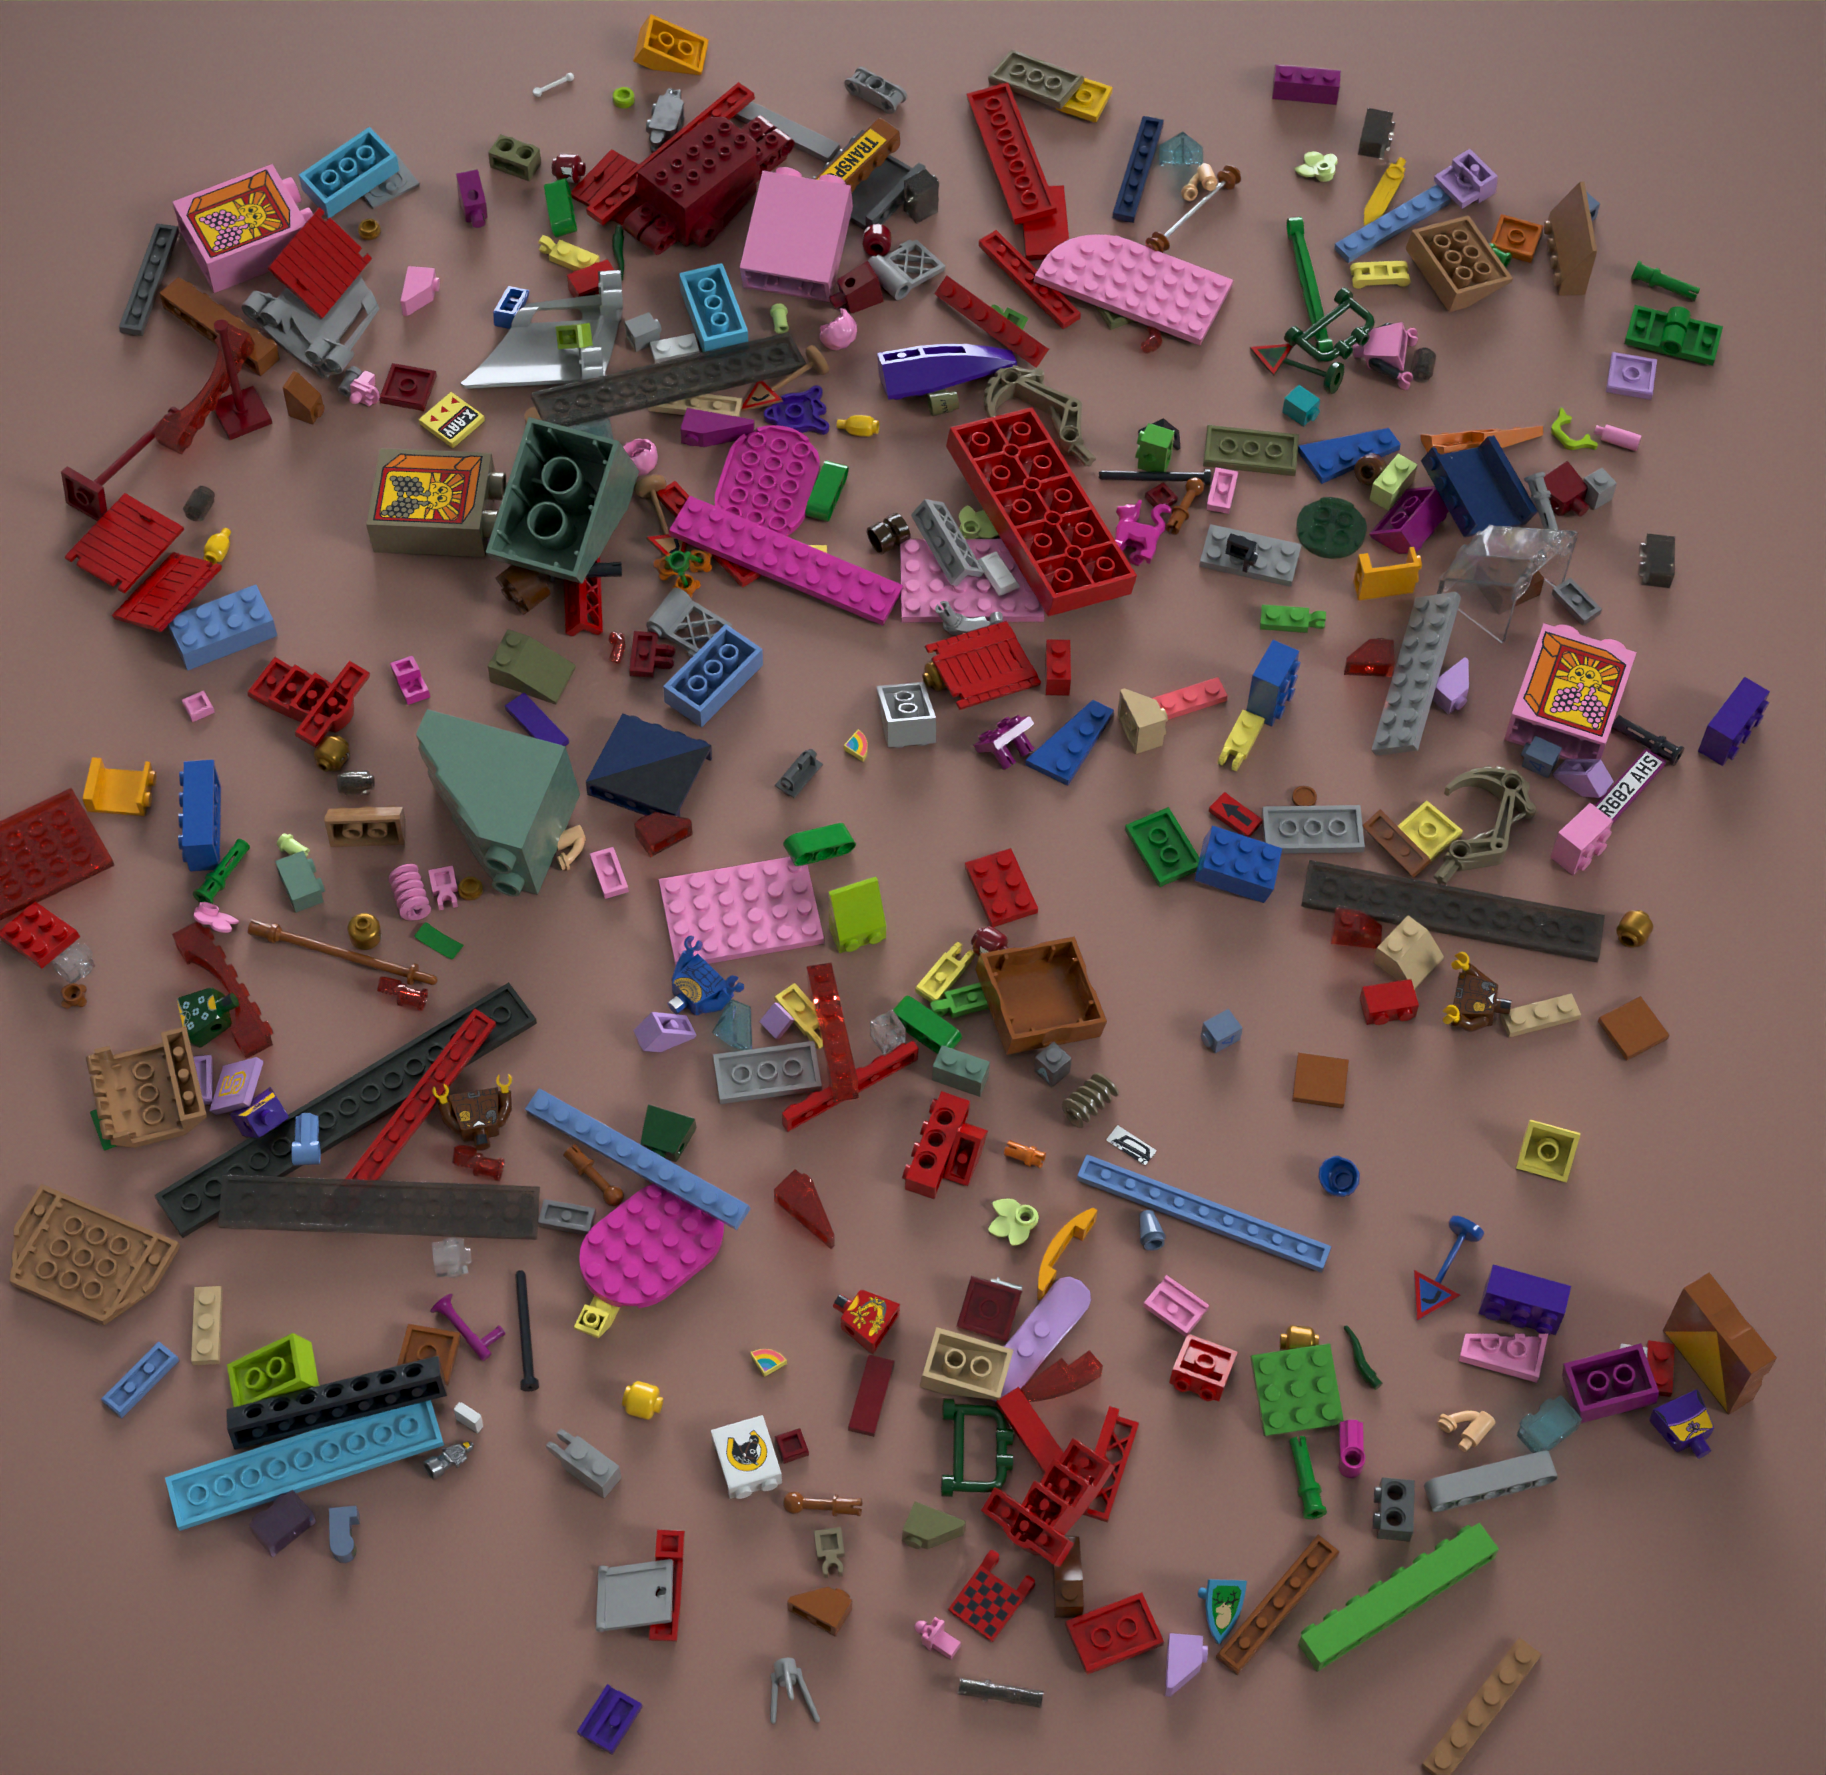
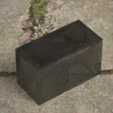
M1367 108L1358 155L1384 159L1385 151L1390 152L1392 138L1388 137L1394 134L1396 122H1392L1393 112Z
M927 169L904 180V211L916 224L938 212L940 184L937 177L931 175Z
M1647 533L1645 542H1641L1639 546V556L1642 557V561L1639 563L1638 575L1642 576V585L1670 588L1675 575V536Z

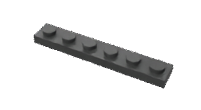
M156 223L119 325L120 333L143 336L179 235L178 226Z

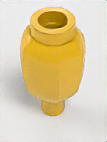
M853 415L847 420L838 419L837 428L846 429L849 434L854 436L871 437L879 432V420H874L873 417L866 415Z
M223 528L220 533L213 534L208 539L203 550L204 560L212 562L213 565L223 561L230 547L229 536L231 531L228 528Z

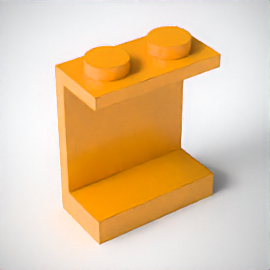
M1409 547L1406 564L1372 568L1368 553L1359 554L1353 578L1358 601L1413 593L1415 584L1419 581L1418 571L1422 568L1421 557L1416 555L1415 548Z
M92 757L82 798L86 811L145 816L147 807H151L152 804L151 788L156 785L157 774L153 771L151 762L145 761L143 771L108 769L104 767L102 758Z

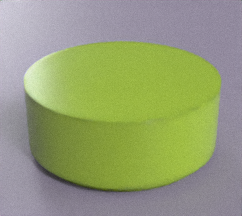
M620 87L613 92V103L616 107L625 109L634 104V92L630 88Z

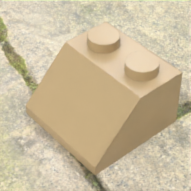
M1125 688L1121 689L1117 717L1135 753L1138 754L1163 746L1164 735H1166L1165 724L1168 722L1165 709L1160 708L1155 699Z
M1407 916L1377 947L1374 963L1398 981L1412 979L1415 990L1444 959V956L1429 931L1410 916Z

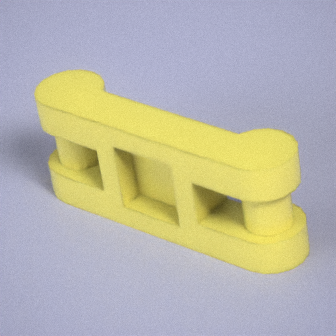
M1406 261L1359 262L1350 266L1351 275L1354 276L1352 278L1353 287L1357 289L1363 288L1366 285L1398 284L1400 287H1405L1410 284V275L1407 274L1408 264Z

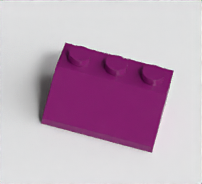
M1275 64L1272 99L1337 105L1341 71L1338 69Z
M1435 486L1406 489L1369 535L1372 539L1398 554H1407L1409 547H1414L1415 552H1418L1425 540L1434 533V529L1438 524L1446 519L1449 510Z

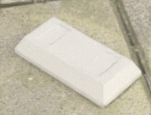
M997 551L977 560L985 576L999 596L1020 587Z

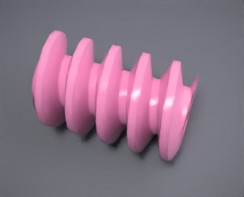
M415 864L401 865L395 868L389 875V883L394 893L401 918L409 921L423 919L431 912L426 891L423 889L424 885L420 881L421 875L418 873V867Z

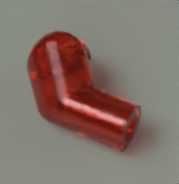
M1149 326L1147 328L1149 337L1145 342L1141 343V348L1146 354L1156 351L1162 345L1160 331L1155 327Z
M613 631L608 639L610 644H614L609 660L620 664L626 648L625 635L621 632Z

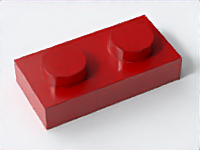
M1648 1340L1646 1344L1647 1360L1659 1390L1658 1395L1671 1397L1673 1393L1675 1344Z

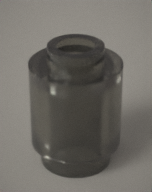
M1420 348L1414 352L1410 370L1413 380L1424 383L1432 377L1436 354L1431 349Z
M199 486L197 489H194L183 507L186 517L192 521L204 520L214 504V492L206 486Z
M369 770L339 773L337 778L338 791L345 795H369L371 790L375 788L374 775H370Z

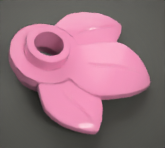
M200 902L199 907L195 908L193 915L197 922L203 925H210L213 930L221 933L231 932L230 924L239 923L234 917L219 913V908L208 902Z

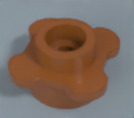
M76 983L64 986L61 989L63 996L62 1007L65 1009H69L71 1006L84 1007L87 1004L85 998L86 986Z

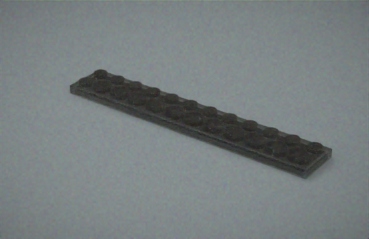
M790 332L535 391L531 393V399L542 421L569 427L792 374L806 365V362Z
M1309 860L1301 907L1395 925H1399L1407 916H1410L1428 931L1598 963L1605 919V915L1313 860Z
M222 1175L218 1226L225 1229L537 1240L540 1186Z

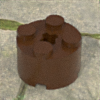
M510 565L495 577L502 587L501 592L508 601L513 599L516 602V608L522 615L531 611L551 595L545 581L541 583L538 577L540 574L533 570Z

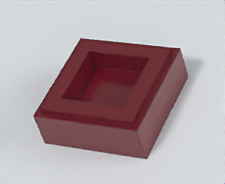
M1164 482L1145 493V499L1153 507L1159 504H1166L1170 507L1178 500V497Z
M800 1428L775 1436V1442L783 1464L809 1456V1451Z

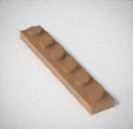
M1519 1637L1421 1767L1431 1775H1452L1541 1658L1542 1654Z

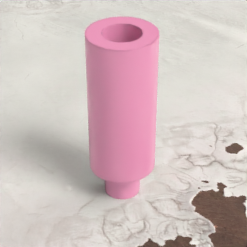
M1607 424L1605 428L1597 425L1594 431L1595 435L1602 436V441L1633 451H1637L1641 440V435Z

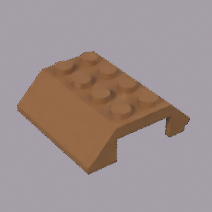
M186 1026L161 1032L162 1043L113 1055L109 1045L94 1049L95 1053L86 1057L89 1074H92L90 1081L93 1095L98 1097L95 1099L98 1119H103L99 1122L102 1138L110 1140L111 1145L137 1148L183 1136L207 1117Z

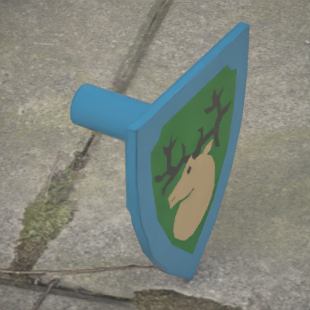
M1208 1579L1207 1588L1201 1587L1198 1591V1597L1206 1600L1207 1622L1217 1644H1220L1228 1636L1237 1622L1244 1602L1246 1580Z

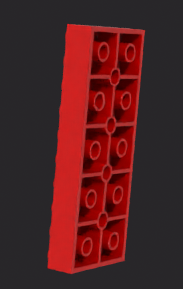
M1033 407L950 427L946 448L1048 617L1132 594L1137 578L1135 571Z

